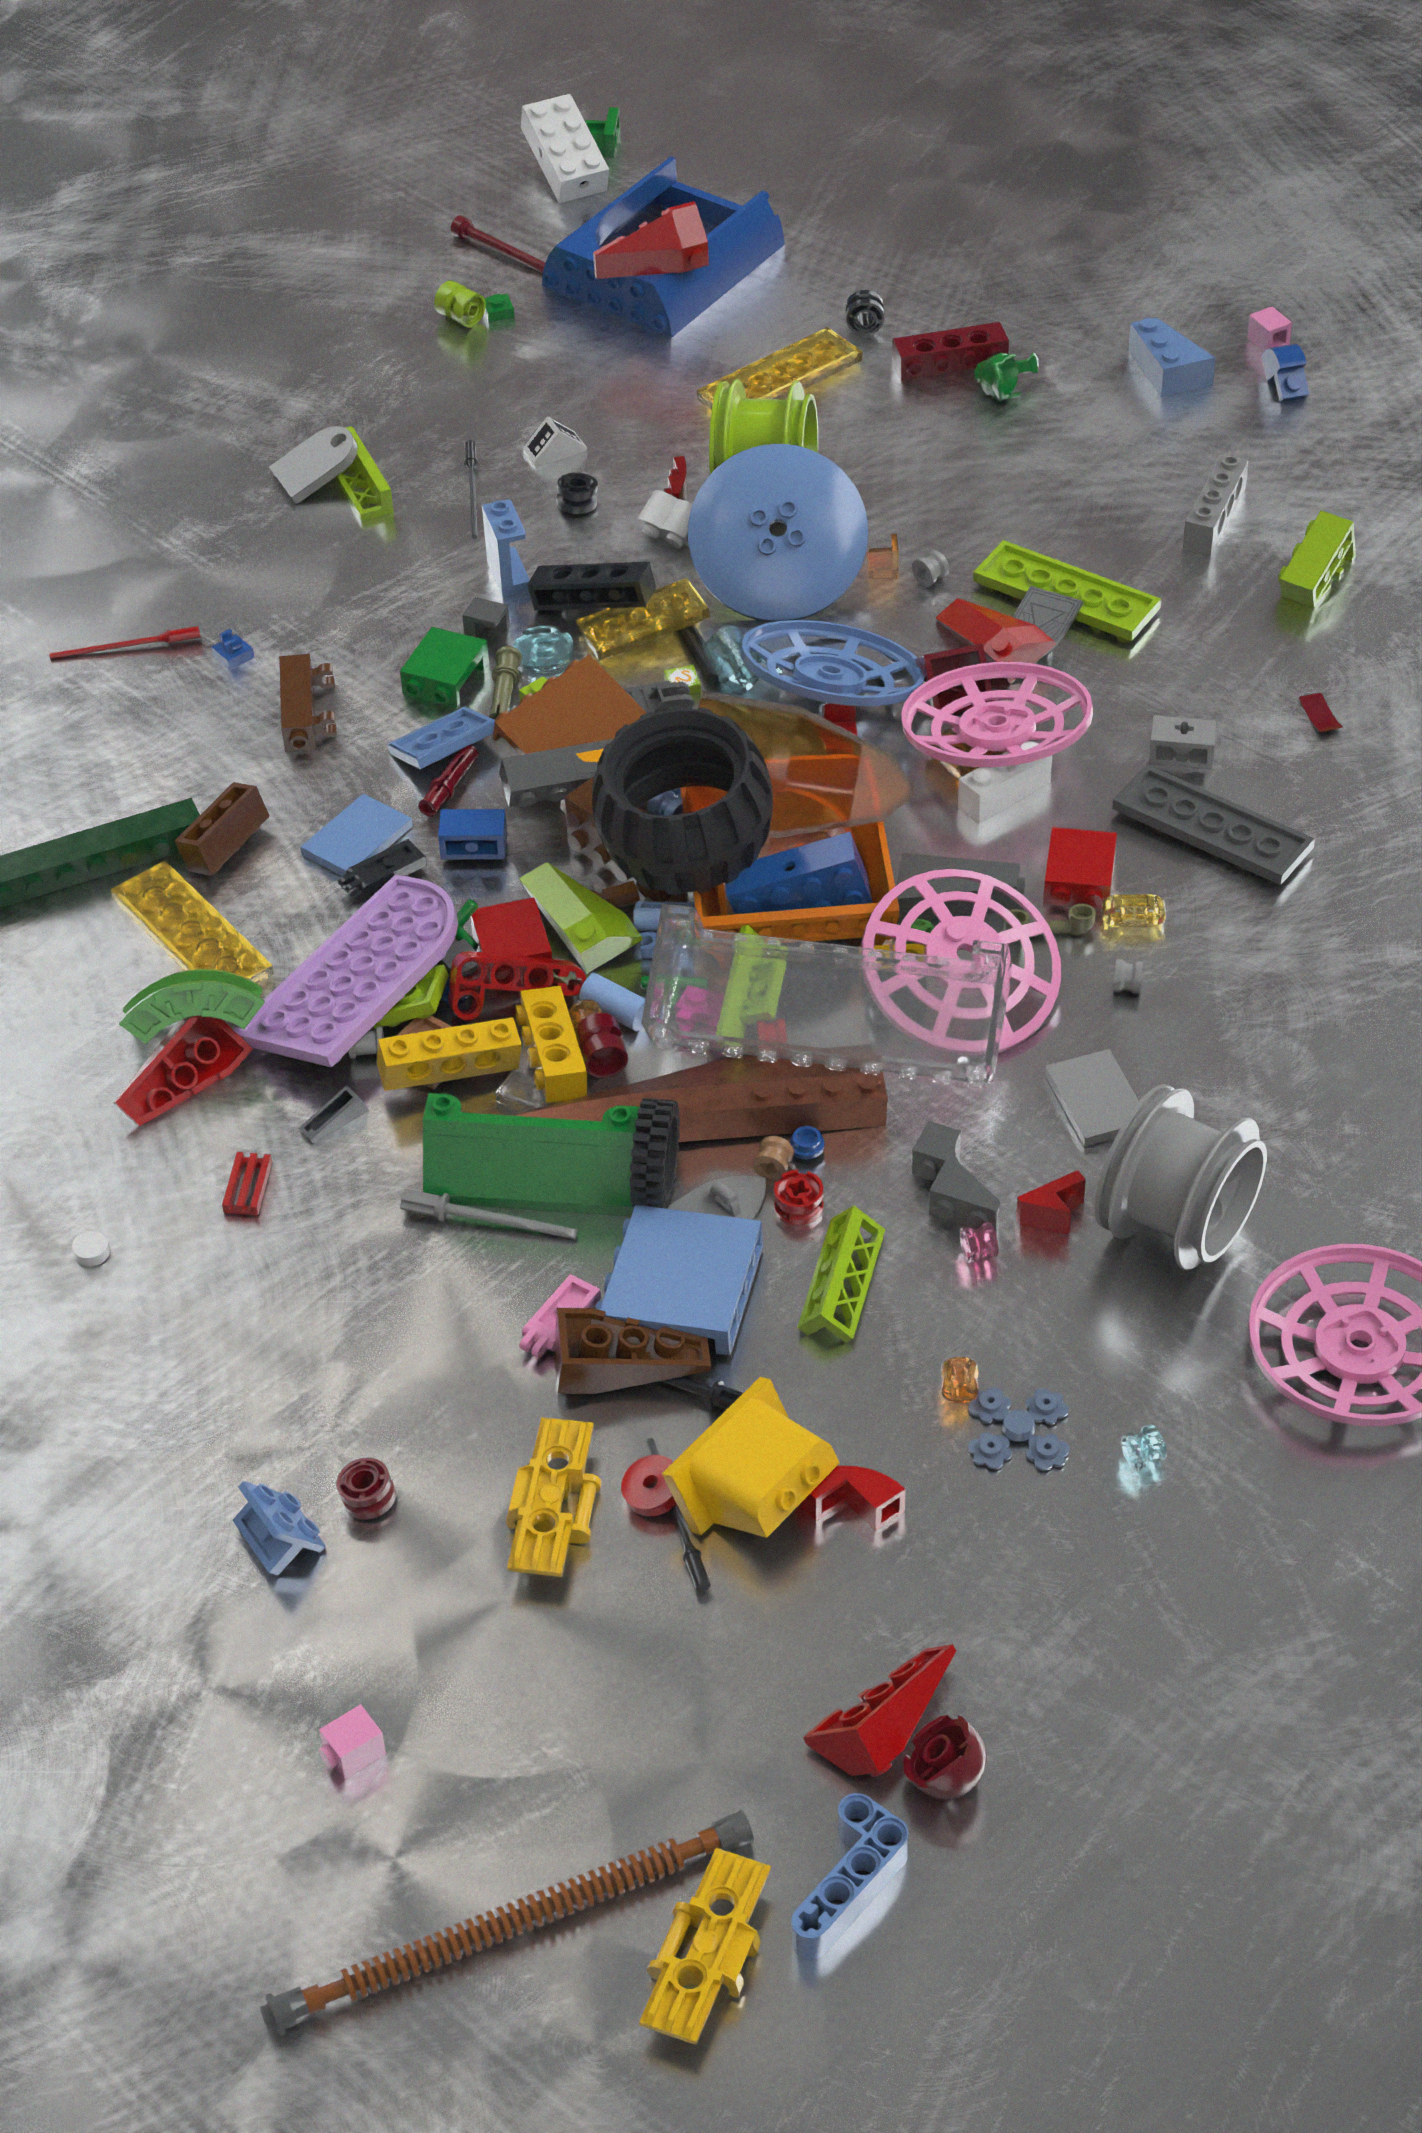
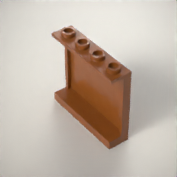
M589 654L580 661L576 659L571 662L565 672L557 678L555 676L549 678L535 694L529 693L524 696L513 710L502 712L494 721L493 739L497 741L503 737L519 755L614 739L616 732L626 724L629 726L647 712ZM565 799L561 800L560 809L566 814Z

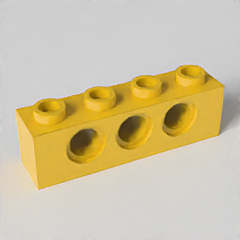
M561 986L520 991L521 1005L515 1006L518 1026L524 1025L521 1027L524 1047L530 1046L528 1048V1060L530 1068H536L534 1070L536 1089L543 1091L546 1103L567 1101L587 1096V1070Z
M513 1017L378 1039L377 1067L384 1091L519 1069L522 1043Z

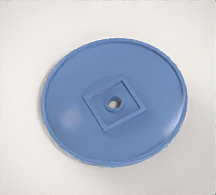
M789 444L762 445L744 450L730 457L719 465L705 480L694 499L688 522L689 550L695 570L710 593L726 607L745 617L760 621L800 620L813 616L834 604L844 595L856 579L867 550V515L857 488L845 472L834 462L815 451ZM775 522H781L786 526L787 531L783 536L776 537L770 533V526Z

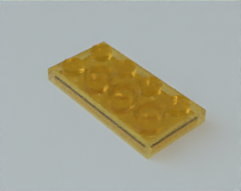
M684 578L656 589L646 607L607 608L578 619L576 623L579 632L600 661L605 658L614 657L616 654L628 649L640 647L644 643L659 637L668 636L682 628L696 625L700 621L711 617L708 606L689 580Z

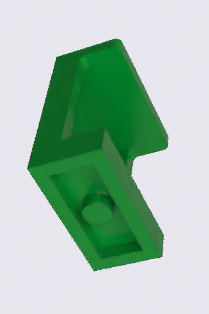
M609 107L606 121H584L604 158H615L620 134L619 107Z
M431 627L400 670L402 693L406 696L457 708L460 704L459 691L474 669L485 671L489 665L487 640Z

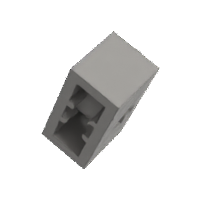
M1154 715L1149 764L1212 769L1217 720Z

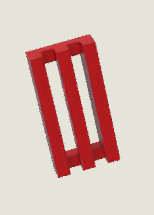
M236 1152L222 1203L223 1213L259 1215L273 1163L271 1154H264L263 1158H258L257 1153H250L249 1157H244V1152ZM246 1167V1171H245L244 1178H243V1182H242L241 1189H240V1192H239L238 1200H237L236 1205H234V1201H235V1197H236V1194H237V1190H238V1186H239V1183H240V1179H241V1176H242L243 1168ZM255 1168H260L250 1206H245Z

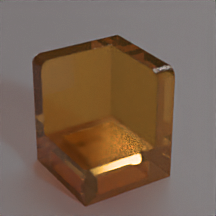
M891 534L890 548H871L867 552L869 581L899 579L897 534Z

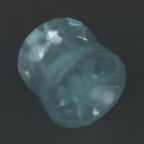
M1152 1424L1142 1427L1140 1433L1134 1434L1130 1432L1121 1437V1447L1129 1465L1136 1471L1145 1468L1150 1461L1158 1463L1167 1457L1165 1442L1158 1429Z

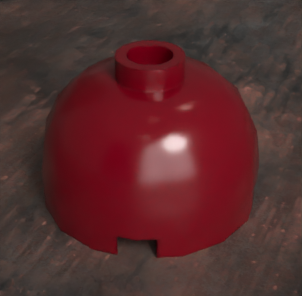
M944 1715L929 1722L913 1738L911 1743L916 1748L912 1752L911 1758L905 1754L903 1760L904 1774L912 1784L930 1797L941 1800L956 1799L973 1790L983 1776L987 1764L985 1743L974 1727L963 1716L957 1715L958 1719L952 1720L948 1715Z

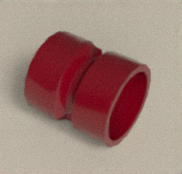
M595 1013L583 1018L578 1023L575 1033L588 1074L597 1078H607L620 1073L628 1063V1054L616 1018L607 1013Z

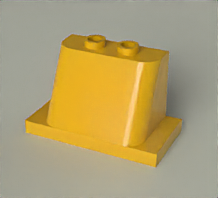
M759 1377L662 1475L691 1533L702 1535L713 1523L767 1538L840 1462L828 1442L788 1417L771 1379Z

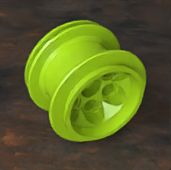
M735 379L731 385L727 381H721L718 384L714 395L710 422V474L730 457L744 450L762 445L789 444L807 448L818 453L816 401L813 394L804 395L800 381L795 380L791 384L787 399H746L743 383L739 379Z

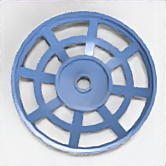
M812 620L771 622L755 627L746 633L741 645V658L744 664L759 678L787 692L827 703L851 706L895 704L906 701L911 693L924 684L925 679L922 670L916 666L915 659L917 657L909 650L878 634L843 624ZM787 636L793 647L780 649L771 654L757 644L768 639ZM800 636L826 637L847 642L843 650L806 646ZM862 645L874 649L894 659L896 662L882 667L870 659L855 654L858 646ZM751 651L767 660V670L751 657ZM791 656H800L795 661V665L783 660ZM776 666L792 672L793 677L779 675ZM862 666L868 668L871 671H866ZM906 669L913 679V686L894 688L895 683L891 674ZM881 678L884 683V687L866 685L867 680ZM862 692H865V693H874V694H876V695H864V696H860V695H858V694H860V693H862Z

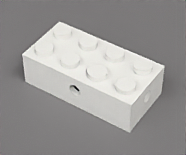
M571 94L523 105L521 129L558 202L562 203L607 191L609 168Z

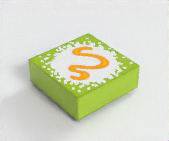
M694 665L664 670L665 681H670V683L683 681L688 684L690 690L688 695L701 692V683Z

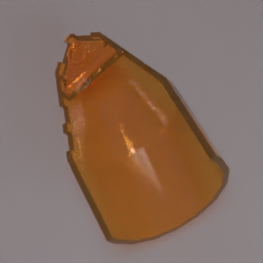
M702 690L699 707L710 709L714 714L721 717L726 715L735 721L751 737L764 758L773 790V815L768 837L785 838L792 835L881 822L892 815L895 810L915 794L913 784L893 754L801 706ZM704 786L686 787L682 814L695 812L716 803L727 794V791Z

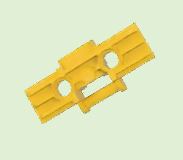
M541 1417L533 1456L530 1458L529 1465L518 1468L506 1518L507 1527L510 1529L516 1528L507 1571L562 1577L569 1543L584 1544L589 1542L591 1536L589 1522L595 1494L600 1491L602 1480L598 1476L584 1473L594 1423ZM555 1458H563L569 1462L565 1468L559 1470L548 1466V1463ZM569 1493H580L573 1523V1514L560 1513L563 1499H568Z
M715 1848L695 1896H692L689 1903L677 1902L672 1911L674 1915L673 1922L657 1958L651 1960L647 1967V1973L656 1979L657 1982L640 2018V2026L696 2045L721 1985L724 1984L729 1988V1994L732 1997H739L744 1986V1980L740 1973L747 1955L756 1957L761 1945L757 1930L749 1926L748 1922L771 1871L770 1865ZM720 1899L728 1900L734 1906L732 1912L724 1916L714 1914L710 1908L713 1902ZM689 1925L698 1928L686 1958H676ZM690 1984L698 1986L694 1989L683 1988L684 1986Z

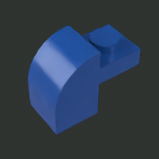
M1298 344L1268 348L1261 354L1267 382L1275 380L1279 402L1307 398L1310 395L1304 371L1307 361L1303 350Z

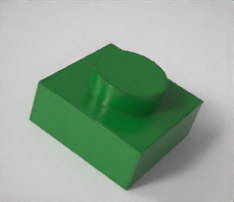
M507 293L494 294L484 298L486 301L485 316L488 322L515 317L514 307Z

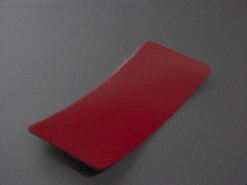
M1322 693L1299 697L1307 716L1319 732L1343 728L1331 712Z

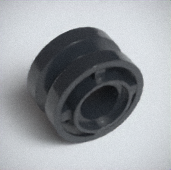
M860 290L849 296L845 304L846 323L849 329L860 335H870L877 332L882 327L885 319L882 298L876 292L870 290Z
M568 473L562 475L557 480V506L561 510L573 514H583L596 508L598 482L593 476L585 473Z

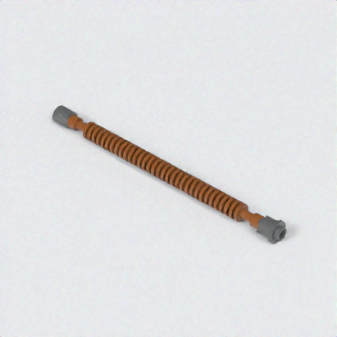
M740 1810L712 1822V1827L697 1832L696 1838L677 1845L676 1841L670 1838L666 1840V1845L663 1842L656 1844V1849L654 1846L647 1847L646 1853L644 1850L637 1851L636 1857L634 1854L627 1855L626 1861L624 1858L617 1859L616 1865L614 1862L607 1863L606 1869L604 1866L597 1867V1875L593 1870L587 1871V1880L583 1874L577 1875V1884L573 1878L566 1880V1886L563 1882L557 1883V1893L553 1886H549L546 1888L547 1897L543 1890L536 1892V1899L533 1894H529L525 1897L527 1905L522 1898L515 1900L517 1909H515L512 1902L505 1904L506 1913L503 1907L499 1906L495 1908L496 1917L489 1910L485 1912L486 1921L481 1914L474 1917L476 1925H474L471 1918L464 1920L465 1930L460 1922L454 1924L455 1934L450 1926L444 1928L445 1938L440 1930L433 1933L435 1942H433L430 1935H426L423 1937L425 1946L422 1945L420 1939H416L413 1941L414 1950H412L409 1943L402 1945L404 1954L401 1953L399 1947L392 1949L394 1958H391L388 1951L382 1953V1963L378 1955L371 1957L372 1967L367 1959L361 1961L362 1971H360L357 1964L351 1965L352 1975H349L347 1968H343L340 1970L342 1979L319 1987L318 1984H315L303 1990L299 1986L276 1996H273L272 1993L266 1994L267 2004L260 2006L265 2026L268 2032L276 2029L279 2037L286 2034V2029L310 2020L309 2015L326 2009L325 2004L347 1995L351 2003L358 2000L357 1991L363 1999L368 1997L367 1987H369L372 1995L379 1992L377 1983L380 1984L382 1990L388 1989L387 1979H390L391 1984L396 1986L399 1984V1974L402 1981L406 1982L410 1980L409 1970L412 1976L416 1978L420 1976L419 1966L424 1974L431 1971L429 1962H431L434 1969H438L441 1967L439 1958L442 1959L444 1965H448L451 1963L450 1954H452L455 1961L462 1959L460 1950H462L465 1957L472 1955L470 1946L478 1953L482 1951L481 1942L488 1949L493 1946L491 1938H493L496 1945L503 1943L501 1934H503L507 1941L513 1939L512 1929L518 1937L523 1935L522 1925L528 1933L534 1929L532 1921L536 1928L544 1926L543 1918L547 1924L554 1922L553 1914L557 1920L563 1919V1910L567 1916L573 1915V1905L576 1911L580 1912L584 1910V1903L587 1908L594 1906V1899L597 1904L605 1901L604 1895L610 1900L615 1897L614 1891L620 1896L625 1893L624 1887L630 1892L635 1889L634 1883L640 1888L645 1885V1881L650 1884L655 1881V1877L660 1880L665 1877V1873L670 1876L675 1873V1869L680 1872L685 1869L684 1860L702 1853L706 1857L713 1854L715 1848L731 1851L750 1844L754 1841L749 1821L744 1812Z

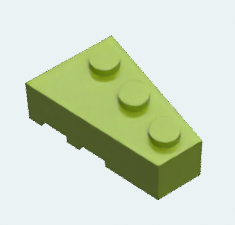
M1321 510L1315 521L1311 520L1309 522L1303 541L1295 545L1288 566H1283L1279 573L1278 583H1280L1282 597L1315 608L1331 588L1330 579L1334 575L1340 577L1344 572V568L1341 567L1346 560L1352 562L1356 557L1354 521Z

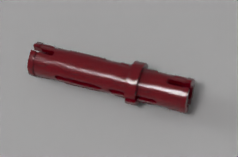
M469 745L460 749L439 778L432 780L429 785V791L419 801L418 805L419 810L424 815L429 817L435 816L444 801L451 799L456 785L464 777L474 761L478 759L479 753L474 746Z

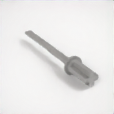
M404 1189L400 1199L401 1210L435 1216L442 1222L447 1214L574 1240H576L578 1229L451 1204L449 1203L450 1197L447 1193L439 1196Z

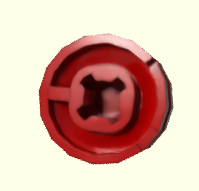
M798 1169L791 1170L782 1174L778 1182L775 1181L773 1188L775 1198L774 1210L781 1221L789 1225L802 1226L816 1221L822 1215L824 1187L821 1179L816 1174L807 1171V1174L798 1173Z

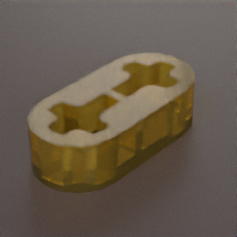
M1117 894L1107 897L1102 904L1103 920L1111 927H1156L1166 919L1165 901L1158 895Z

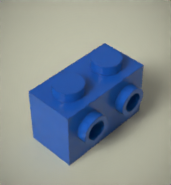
M441 809L438 830L441 860L505 859L508 833L505 809Z

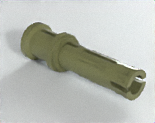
M511 646L501 647L495 654L497 666L492 672L495 687L489 718L494 720L502 712L509 711L513 686L519 681L520 674L517 669L522 663L523 656L518 649Z

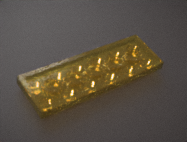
M826 327L698 389L697 400L712 410L718 384L721 381H727L731 385L735 379H739L743 383L746 399H786L790 386L795 380L800 381L803 390L863 361V351Z
M166 861L110 889L112 899L184 971L195 969L221 970L243 976L257 984L274 975L273 965Z

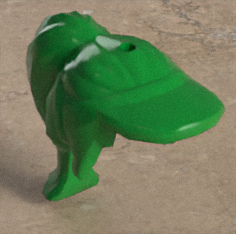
M999 353L977 364L974 371V379L981 384L986 395H990L999 402L1017 398L1022 392H1012L1017 386L1018 374L1038 372L1039 359L1035 353H1032L1030 357L1024 360H1015V354Z

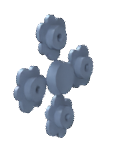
M990 1387L985 1392L976 1391L973 1394V1401L968 1405L969 1413L980 1417L983 1423H991L993 1420L1003 1422L1002 1431L1004 1435L993 1436L991 1433L985 1432L980 1435V1439L971 1440L968 1450L974 1455V1463L976 1465L985 1464L986 1467L992 1470L1000 1469L1004 1461L1012 1457V1451L1009 1449V1439L1014 1441L1029 1439V1449L1026 1451V1458L1029 1461H1034L1035 1467L1038 1470L1048 1471L1053 1466L1062 1467L1065 1464L1064 1457L1068 1456L1070 1451L1069 1445L1064 1441H1058L1057 1436L1054 1434H1047L1045 1437L1033 1435L1036 1431L1035 1423L1044 1421L1048 1425H1053L1057 1422V1418L1061 1419L1068 1415L1069 1408L1063 1402V1395L1058 1392L1051 1393L1048 1389L1040 1388L1034 1392L1033 1397L1026 1399L1025 1406L1029 1409L1028 1412L1024 1410L1009 1412L1011 1399L1003 1396L1001 1389Z

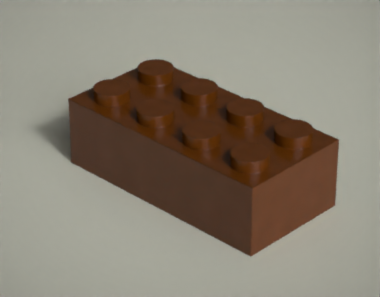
M594 778L589 779L565 796L568 845L573 850L593 860L597 866L605 868L620 881H634L638 891L655 902H665L673 896L666 891L658 889L652 891L641 886L634 877L629 878L612 860L599 837L592 810ZM641 808L638 809V810H640V811L643 812V813H647V812H645L644 810H642Z

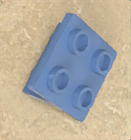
M243 1481L238 1486L248 1502L232 1521L269 1573L279 1576L303 1547L320 1553L324 1550L326 1545L318 1535L320 1533L319 1528L304 1516L300 1510L301 1503L294 1495L287 1491L283 1493L274 1491L262 1483L255 1485Z

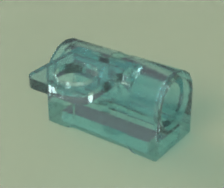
M727 625L716 631L702 647L722 683L742 696L760 678L750 671L741 658V645L744 638L741 630L737 626ZM757 644V645H759L760 647H762L763 649H765L766 651H768L769 653L773 654L771 651H769L768 649H766V648H765L764 646H762L761 644ZM753 651L750 652L751 657L758 664L761 661L765 664L767 663L766 659ZM776 666L777 672L781 674L783 669Z

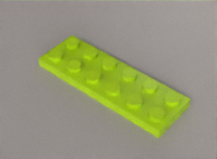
M1005 540L973 572L974 582L1023 600L1030 586L1082 600L1084 604L1074 620L1130 641L1137 636L1161 608V598Z

